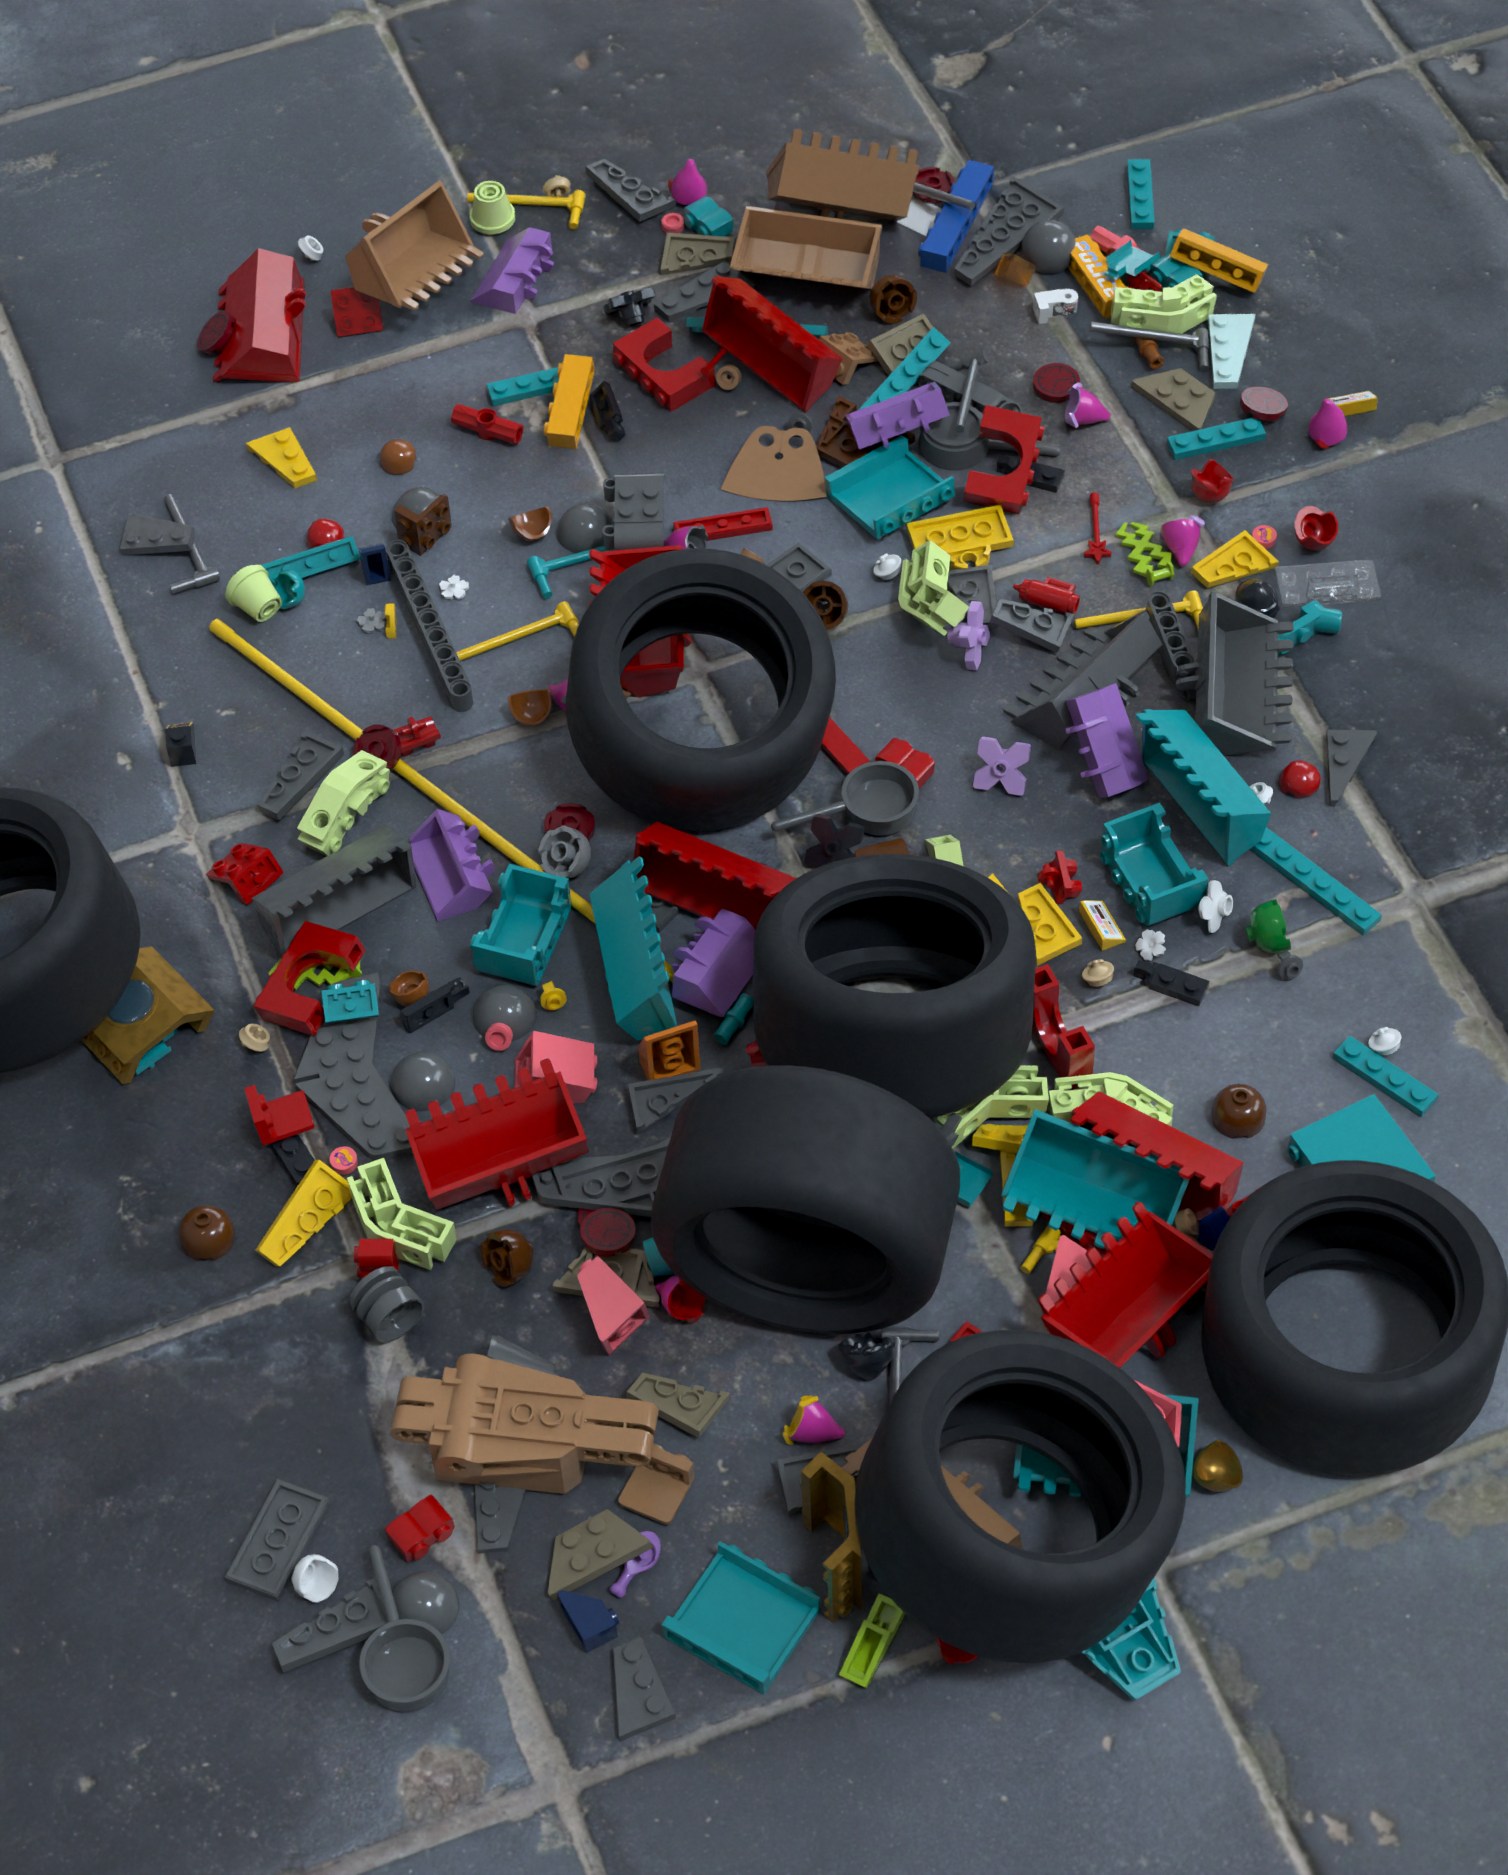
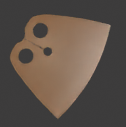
M773 426L757 428L749 436L738 453L721 487V490L762 500L797 501L827 497L823 469L815 442L811 434L802 428H790L787 431H780ZM768 433L774 437V442L772 445L765 447L759 443V438L761 435ZM792 436H801L804 440L803 445L799 448L790 447L788 441ZM776 453H782L783 458L780 460L776 459Z

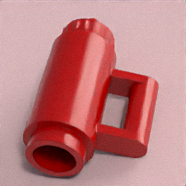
M1047 577L1045 582L1035 579H1024L1022 584L1013 585V588L1019 592L1021 600L1042 608L1053 609V611L1065 614L1067 612L1075 614L1080 603V596L1075 594L1076 585Z

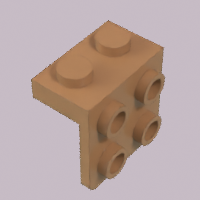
M846 332L845 334L820 336L819 340L843 358L834 377L843 385L849 384L858 363L878 362L869 346L860 342L859 338L853 333Z
M653 1443L650 1464L643 1467H635L619 1497V1505L664 1525L671 1524L695 1479L693 1462L682 1454L674 1455Z

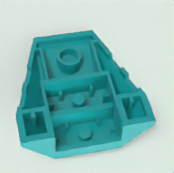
M1153 1578L1126 1620L1106 1638L1082 1651L1133 1701L1181 1673L1172 1637L1167 1634L1163 1618L1166 1617L1164 1608H1160L1156 1590H1158L1155 1578Z

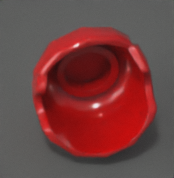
M325 518L318 519L312 522L307 530L306 545L309 549L343 539L344 530L336 521Z
M1297 760L1290 762L1282 770L1278 784L1284 794L1290 792L1298 799L1314 794L1319 788L1321 777L1317 768L1312 764Z

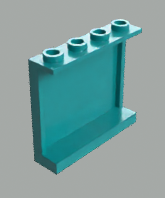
M903 435L888 442L889 448L885 449L884 446H881L824 477L827 497L876 539L885 536L955 497L954 477L950 476L943 480L909 452L908 439Z
M1375 1094L1290 1134L1287 1151L1293 1161H1297L1301 1167L1339 1160L1377 1162L1414 1172L1435 1182L1436 1175Z
M719 1541L717 1544V1555L673 1618L668 1615L662 1623L663 1638L765 1695L821 1611V1598L813 1589L806 1586L801 1587L794 1583L785 1573L772 1571L760 1559L747 1557L735 1545H726Z

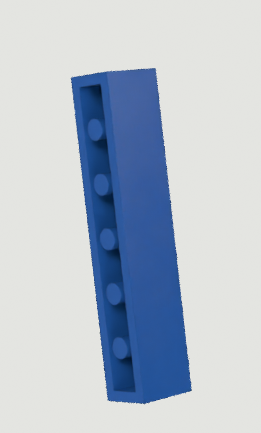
M968 160L965 168L960 169L958 181L952 184L950 194L974 201L975 207L973 210H968L943 202L942 211L936 214L933 228L930 227L928 229L925 243L922 242L919 246L918 256H921V267L947 273L994 183V166Z

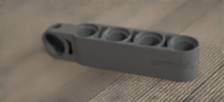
M932 361L917 377V383L921 387L935 381L941 388L946 402L961 403L967 376L937 361ZM978 381L975 382L970 406L976 408L982 414L984 413L985 405L1023 413L1021 406L1017 402Z
M1155 591L1149 595L1145 611H1147L1150 617L1149 621L1162 643L1158 651L1167 674L1176 688V680L1184 678L1176 675L1177 667L1195 663L1170 597L1165 592ZM1195 689L1177 690L1182 700H1196Z

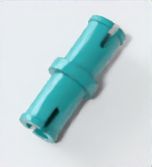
M742 993L733 1008L725 1013L724 1021L713 1034L716 1041L727 1045L737 1028L743 1026L745 1023L744 1018L754 1006V999L751 996Z

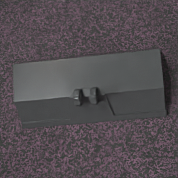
M1211 592L1207 603L1199 613L1197 660L1195 663L1177 667L1176 675L1184 677L1176 680L1177 690L1195 689V722L1223 756L1259 750L1276 749L1277 744L1291 742L1292 735L1290 732H1276V729L1279 725L1292 723V715L1290 713L1277 714V707L1292 705V696L1277 695V689L1293 685L1292 677H1278V670L1293 667V660L1291 658H1278V652L1293 649L1292 640H1278V634L1293 632V623L1278 622L1274 618L1219 593Z
M1142 611L1104 632L1088 627L1084 634L1094 640V642L1089 645L1081 640H1074L1071 643V648L1081 654L1076 658L1073 655L1062 652L1058 655L1057 659L1068 667L1063 671L1055 666L1048 665L1044 669V673L1054 680L1049 684L1044 680L1034 678L1030 685L1041 693L1038 696H1034L1028 692L1021 691L1017 695V699L1027 706L1022 710L1012 704H1007L1003 708V712L1014 718L1011 720L1012 723L1022 727L1056 750H1059L1076 733L1066 734L1065 731L1066 728L1074 725L1066 703L1067 700L1117 683L1124 707H1127L1130 704V699L1127 695L1135 698L1140 694L1139 688L1130 680L1152 659L1162 646L1149 621L1150 617L1147 611Z
M384 825L252 897L261 927L277 950L278 957L282 959L284 952L288 950L294 940L296 932L300 930L305 921L339 931L416 888L410 838Z

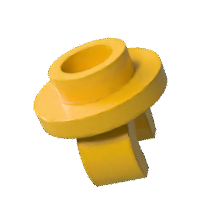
M553 981L542 985L544 992L540 996V1003L544 1009L557 1010L565 1005L567 1001L566 993L560 988H555Z

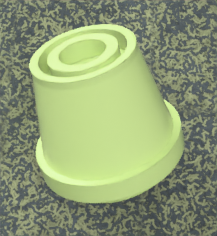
M485 181L476 186L473 206L469 213L470 223L478 232L491 235L502 233L513 225L515 210L512 204L509 203L505 188L501 183Z
M261 565L244 567L227 584L226 600L232 606H238L258 622L271 618L282 605V599L271 583L268 572Z

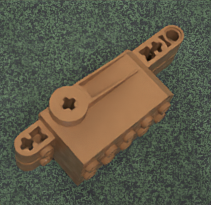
M464 1354L456 1359L455 1368H444L442 1380L420 1377H405L401 1380L390 1435L402 1442L429 1445L436 1480L481 1485L480 1482L496 1483L499 1487L566 1494L582 1483L585 1461L643 1467L650 1464L659 1408L647 1401L586 1395L574 1380L509 1362L491 1359L484 1355Z

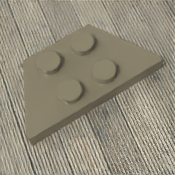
M1181 368L1137 378L1132 381V388L1192 431L1202 429L1204 421L1207 420L1209 415V409L1215 400L1214 391Z
M584 1248L581 1256L574 1259L568 1266V1271L560 1280H555L553 1292L584 1296L577 1277L580 1273L579 1268L588 1259L593 1260L597 1255ZM629 1248L628 1251L615 1253V1256L612 1257L599 1256L646 1306L660 1307V1298L654 1285L645 1250Z
M606 1509L556 1536L548 1594L553 1600L558 1599L557 1592L561 1590L571 1592L652 1549L653 1544L647 1537Z

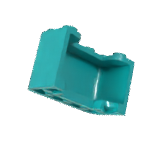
M1160 803L1103 823V835H1101L1102 850L1099 852L1102 863L1105 866L1108 865L1111 870L1113 881L1116 885L1119 884L1121 886L1126 902L1134 907L1138 921L1146 926L1199 907L1201 899L1207 896L1209 880L1203 869L1197 871L1196 868H1189L1170 838V827H1165L1164 823H1162L1161 817L1166 815V811Z
M509 864L506 872L501 873L499 877L498 888H501L500 905L492 913L490 928L485 929V931L480 930L478 934L472 936L470 942V949L473 950L472 963L475 965L476 971L538 986L571 911L569 878Z

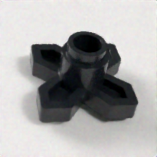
M654 287L635 293L634 290L621 293L620 296L610 298L608 303L603 306L605 315L621 312L623 322H626L627 327L645 322L643 306L650 304L651 299L656 297Z
M816 814L812 820L811 832L819 840V843L810 846L806 850L804 864L818 868L830 859L832 862L855 857L850 848L863 841L865 827L849 823L844 828H836L831 817Z

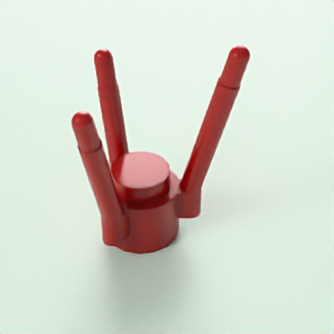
M1143 271L1136 276L1129 274L1127 281L1130 286L1128 288L1137 290L1152 289L1156 292H1162L1160 290L1162 285Z

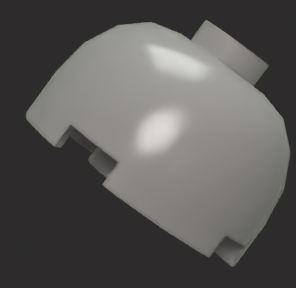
M561 826L555 830H549L542 838L539 846V853H542L543 862L541 867L549 874L574 878L587 868L591 859V847L588 839L582 832L571 827Z

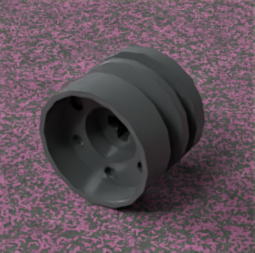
M392 1266L376 1269L365 1276L355 1286L349 1298L351 1309L357 1313L362 1321L366 1322V1327L380 1342H391L408 1333L418 1323L425 1309L423 1300L408 1286L407 1281L401 1277L398 1270Z

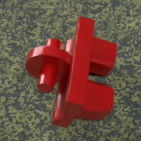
M431 716L415 721L413 717L407 718V725L394 729L400 738L402 757L411 755L416 747L430 748L435 746L436 740L441 739L440 732L436 728Z
M1056 850L1055 859L1042 866L1043 869L1039 871L1037 878L1039 883L1047 885L1048 889H1052L1055 903L1063 904L1067 897L1079 896L1082 891V884L1079 880L1070 879L1077 872L1076 860L1065 859L1064 851Z

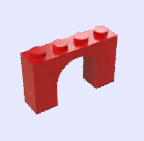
M657 317L613 343L614 354L612 357L616 365L624 368L632 379L637 380L647 393H651L661 406L664 405L672 412L716 386L715 369L713 368L707 376L702 375L700 370L707 362L701 356L683 367L672 371H661L649 366L648 362L673 347L672 330Z
M985 405L979 436L1008 443L1018 452L1021 464L1015 471L1004 476H995L969 470L963 497L964 502L986 507L1001 505L1003 511L1016 514L1020 513L1021 506L1026 507L1029 492H1025L1026 484H1032L1034 470H1030L1032 462L1037 463L1040 450L1035 448L1037 441H1042L1045 427L1040 426L1042 417Z
M305 921L300 930L296 932L288 950L284 952L277 968L270 975L263 991L256 998L253 1006L262 1020L315 1036L325 1020L324 1008L318 1000L294 993L295 983L306 970L321 964H328L353 972L366 951L359 938L349 933Z
M1048 964L1035 968L1032 1030L1060 1078L1093 1074L1094 1043L1084 1026L1069 1031L1066 1030L1059 1010L1060 984ZM1071 1084L1072 1088L1069 1090L1079 1088L1078 1084Z

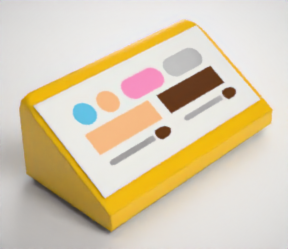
M1370 391L1328 398L1342 410L1344 416L1374 411L1377 408L1378 401L1377 397Z
M1080 901L1079 913L1102 951L1126 942L1125 937L1103 901Z

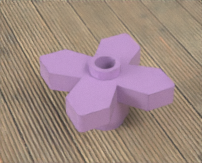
M971 601L967 623L960 622L956 627L950 625L947 634L949 644H953L955 647L966 648L965 664L967 670L976 671L981 662V646H987L990 638L988 625H983L984 609L982 602Z
M981 737L977 754L987 765L976 770L973 787L989 790L1000 780L1008 794L1022 796L1025 792L1027 778L1017 767L1029 761L1031 745L1016 742L1009 749H1002L997 739Z

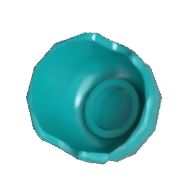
M283 570L278 576L274 577V581H277L275 589L282 599V605L279 609H289L303 601L305 584L296 572Z

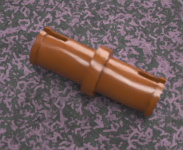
M1133 337V340L1139 347V353L1142 357L1146 358L1149 366L1152 369L1160 368L1164 364V359L1157 351L1158 346L1155 341Z

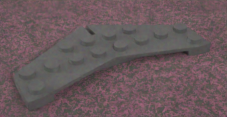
M378 973L346 979L332 984H343L344 988L354 986V982L369 980L370 984L375 983L379 1005L381 985ZM377 1017L328 1024L324 1020L316 1035L310 1036L294 1077L296 1090H303L306 1099L370 1159L376 1161L382 1158L389 1159L413 1153L405 1131L406 1128L410 1127L406 1115L373 1065Z
M671 1137L657 1145L627 1154L574 1158L534 1173L531 1178L541 1202L549 1205L589 1210L615 1208L629 1215L651 1217V1207Z

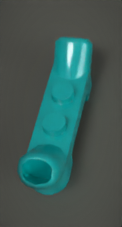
M1314 600L1301 607L1299 619L1293 622V632L1278 634V640H1292L1294 647L1299 643L1306 642L1318 632L1337 634L1341 628L1342 612L1337 609L1325 608L1317 600ZM1288 651L1278 652V656L1286 654Z

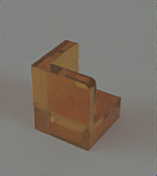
M1003 253L995 275L1000 278L1011 279L1027 287L1036 266L1017 255Z

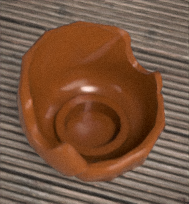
M394 439L384 444L380 452V465L385 472L404 474L413 470L416 450L410 442L403 439Z
M405 971L397 975L394 981L389 983V993L395 1002L402 1006H408L428 995V978L424 972Z

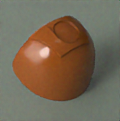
M546 506L510 517L508 521L513 532L518 537L524 539V541L532 542L533 540L543 538L548 533L552 517L550 508Z
M535 689L508 696L509 708L514 718L525 725H537L543 722L548 717L552 708L551 690Z

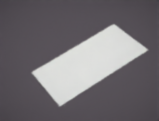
M912 195L907 218L895 222L926 236L928 229L934 226L936 214L938 212L941 213L942 209L931 203L922 202Z

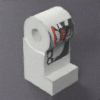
M1072 289L1034 293L1033 310L1038 324L1048 323V318L1070 317L1077 312L1078 294Z

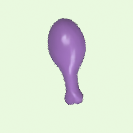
M640 1532L650 1540L653 1548L625 1562L620 1578L611 1585L610 1592L618 1598L625 1596L626 1587L634 1576L649 1570L657 1562L661 1551L659 1537L654 1532Z

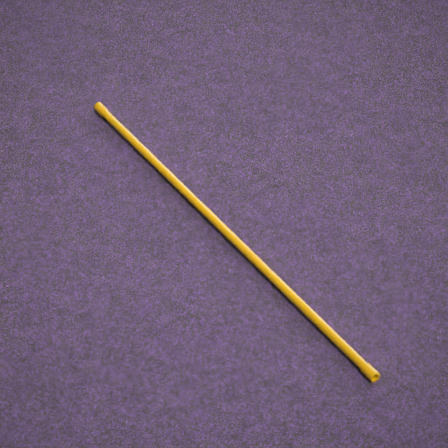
M215 619L211 622L209 630L217 637L233 646L355 741L357 737L360 738L363 730L238 636L233 629L220 619ZM399 759L393 770L449 813L459 815L461 821L469 828L476 825L479 835L517 865L545 872L534 860ZM570 889L571 906L595 923L592 905ZM664 961L669 981L673 983L675 973L672 966Z

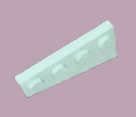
M1209 314L1208 328L1213 389H1237L1255 321V314Z

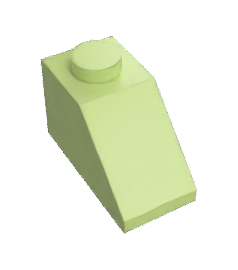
M951 835L925 839L929 857L963 866L959 840Z

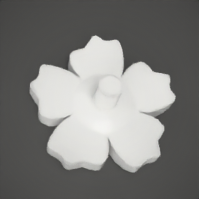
M455 575L448 578V582L442 580L439 583L442 597L450 600L454 597L457 600L463 598L466 594L465 591L469 589V582H465V580L460 581V577Z
M1148 929L1142 932V938L1138 939L1135 946L1137 951H1141L1140 955L1143 956L1145 961H1152L1153 955L1156 957L1164 955L1166 948L1161 944L1165 942V935L1161 931L1155 933V931Z

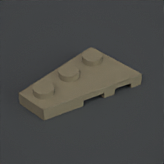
M667 233L661 264V275L718 265L724 260L731 262L735 248V238Z
M923 313L870 340L867 345L889 376L928 334L933 326Z
M642 1373L627 1391L626 1399L647 1401L655 1404L659 1408V1417L699 1438L730 1400V1393L720 1391L719 1394L705 1391L703 1386L694 1385V1388L679 1385L676 1380Z

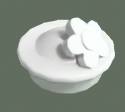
M311 236L299 239V248L306 258L317 261L321 259L323 247L318 240Z
M884 554L876 561L874 574L883 580L894 578L902 569L901 558L895 554Z
M1263 782L1250 786L1251 790L1264 805L1270 803L1273 789Z
M1380 1028L1370 1037L1369 1047L1381 1056L1392 1054L1400 1047L1401 1034L1396 1029Z

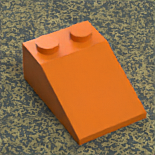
M696 1020L646 1036L638 1045L639 1062L647 1080L688 1074L701 1070Z

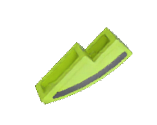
M878 1593L867 1620L863 1621L839 1673L840 1676L865 1688L868 1687L878 1671L906 1617V1614L891 1598Z

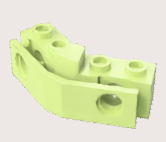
M1198 274L1172 288H1163L1162 292L1115 287L1111 305V324L1182 334L1208 320L1209 314H1213L1217 295L1212 293L1213 286Z
M929 540L912 550L911 561L913 562L907 559L903 560L898 600L902 609L922 624L945 636L947 633L943 629L945 624L948 623L956 627L964 619L969 606L947 591L950 555Z
M361 750L332 770L320 785L297 827L301 831L298 840L306 847L325 856L338 851L346 831L354 824L356 813L363 816L367 812L368 805L380 795L385 794L389 789L390 769L385 768L387 762Z
M1020 1065L1013 1076L996 1092L970 1107L953 1112L961 1116L962 1120L955 1131L959 1136L955 1144L951 1146L952 1149L986 1119L1031 1118L1034 1109L1046 1113L1049 1101L1047 1077H1037L1038 1066ZM952 1113L938 1116L936 1123L944 1126Z
M1108 1072L1055 1078L1054 1090L1049 1091V1115L1067 1122L1071 1120L1073 1109L1079 1107L1100 1091L1172 1127L1174 1105L1125 1075ZM1071 1084H1078V1089L1069 1090L1072 1088ZM1151 1100L1157 1103L1155 1107L1150 1103Z
M384 1158L358 1166L360 1179L354 1181L351 1176L347 1178L351 1198L367 1239H394L399 1259L429 1270L433 1267L432 1257L445 1262L457 1240L454 1222L403 1204ZM364 1193L366 1196L369 1195L371 1202L366 1203L363 1196ZM374 1216L377 1226L369 1220L370 1217Z

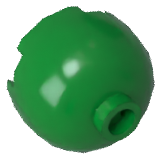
M1277 899L1264 902L1253 909L1249 917L1250 926L1245 927L1249 942L1255 941L1260 950L1270 954L1291 950L1290 939H1286L1285 936L1287 934L1286 923L1280 905L1277 904Z

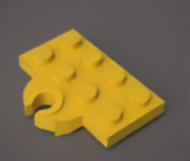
M1001 505L906 524V530L913 550L931 540L950 555V570L968 568V564L965 563L966 561L975 562V567L988 565L991 551L1013 547L1014 540Z

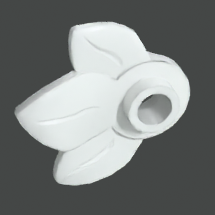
M1211 880L1208 883V895L1201 899L1198 908L1200 917L1208 920V930L1210 933H1213L1219 929L1222 917L1230 915L1233 909L1232 896L1227 895L1222 890L1221 883L1216 880Z

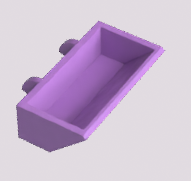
M529 227L507 239L470 301L516 314L525 299H533L536 296L538 290L532 286L536 283L538 276H540L542 271H550L554 265V262L548 260L553 254L551 233Z
M934 381L845 416L859 449L882 441L886 449L890 447L888 438L920 426L923 427L925 433H929L928 423L947 417L950 414L941 388Z
M1117 683L1066 701L1074 723L1073 726L1065 729L1066 734L1077 732L1082 747L1078 749L1079 753H1084L1089 769L1080 772L1081 778L1092 776L1099 798L1110 797L1149 780Z
M436 809L409 837L412 846L414 868L437 922L477 909L493 893L487 877L495 869L490 859L481 865V859L475 853L478 848L472 842L476 841L479 837L477 826L473 825L466 831L464 828L465 823L461 821L459 815Z
M722 908L714 920L708 917H700L695 922V926L705 932H696L694 934L696 942L690 941L687 948L678 947L674 951L673 956L682 960L683 963L674 962L672 964V969L675 973L672 997L719 1017L725 1015L753 975V942L756 933L754 927L745 917Z

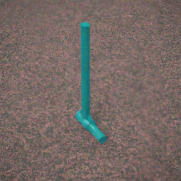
M604 546L594 548V550L599 552L615 551V549L607 550ZM590 550L546 562L538 556L528 558L527 565L545 599L553 595L546 579L549 571L591 560L589 557Z

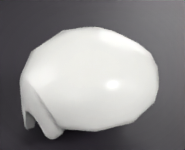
M312 1554L305 1556L295 1566L291 1580L295 1591L303 1598L312 1602H320L327 1599L335 1590L339 1580L337 1566L321 1555Z

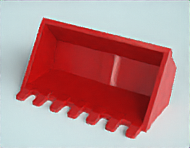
M258 248L227 277V281L219 288V295H226L218 302V309L222 310L225 308L224 311L233 316L235 323L231 325L234 329L228 342L223 348L215 349L217 353L223 352L214 360L215 367L221 365L222 367L213 375V381L218 382L223 378L300 382L303 309L306 306L304 301L306 291L304 290V279L300 276L293 257Z
M720 276L712 278L713 285L702 332L806 413L811 408V405L830 388L843 358L743 280Z
M682 546L604 552L592 549L589 551V557L600 564V569L592 566L589 568V574L600 582V586L591 584L589 585V591L594 596H597L604 586L630 566L661 553L681 550ZM680 634L667 637L640 651L620 676L621 687L637 697L674 690L680 672H683L684 647L692 644L690 636L688 634Z
M655 822L636 835L634 860L638 857L643 858L644 866L637 876L638 878L641 876L647 877L648 885L644 889L645 893L700 917H708L714 920L723 908L745 917L756 930L759 919L767 905L785 886L796 879L781 871L659 822Z
M549 1058L540 1061L545 1077L532 1081L528 1068L523 1067L517 1071L522 1083L519 1087L510 1090L505 1075H501L495 1078L500 1094L488 1098L483 1084L480 1083L473 1086L477 1102L465 1106L461 1093L455 1092L450 1095L455 1109L452 1112L443 1115L437 1100L427 1104L432 1119L420 1123L415 1109L405 1112L410 1126L405 1131L428 1197L433 1202L436 1210L503 1187L509 1206L515 1205V1198L513 1192L510 1191L509 1184L519 1181L523 1197L526 1200L531 1199L525 1178L589 1153L587 1138L560 1071L555 1073Z
M1100 1091L1072 1110L1070 1120L1072 1124L1088 1129L1098 1136L1110 1133L1109 1138L1113 1139L1114 1144L1120 1147L1127 1145L1136 1148L1134 1153L1140 1157L1145 1158L1150 1154L1159 1157L1156 1164L1166 1169L1175 1165L1181 1168L1178 1175L1190 1180L1178 1211L1189 1208L1195 1213L1198 1222L1218 1231L1222 1218L1237 1192L1244 1162Z
M1137 1202L1132 1207L1138 1220L1136 1225L1132 1226L1126 1217H1121L1117 1221V1226L1123 1236L1118 1242L1109 1232H1106L1101 1237V1241L1107 1250L1103 1257L1100 1256L1095 1248L1091 1247L1086 1251L1085 1255L1091 1265L1087 1272L1084 1271L1079 1263H1074L1069 1270L1076 1282L1071 1288L1062 1278H1058L1054 1282V1287L1060 1297L1056 1303H1053L1048 1294H1042L1038 1298V1303L1044 1312L1041 1319L1051 1335L1089 1348L1119 1368L1143 1345H1147L1151 1354L1159 1359L1166 1354L1162 1343L1169 1348L1177 1343L1169 1322L1181 1307L1208 1281L1213 1255L1154 1213L1148 1212L1141 1202Z

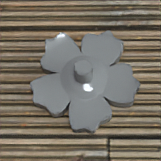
M368 608L364 612V616H358L357 623L362 627L363 632L374 633L375 630L381 631L386 625L385 612L378 611L375 613L374 608Z

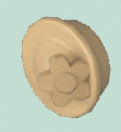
M555 175V178L549 179L544 184L543 191L548 197H565L569 193L570 181L567 178Z
M1099 959L1089 962L1082 972L1083 979L1090 986L1098 987L1112 980L1114 966L1110 962Z
M252 1023L239 1031L242 1046L259 1052L269 1048L270 1035L264 1027Z

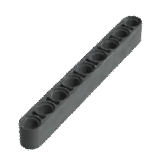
M393 540L386 547L389 568L451 707L457 712H466L473 706L472 689L469 679L407 543L403 540Z

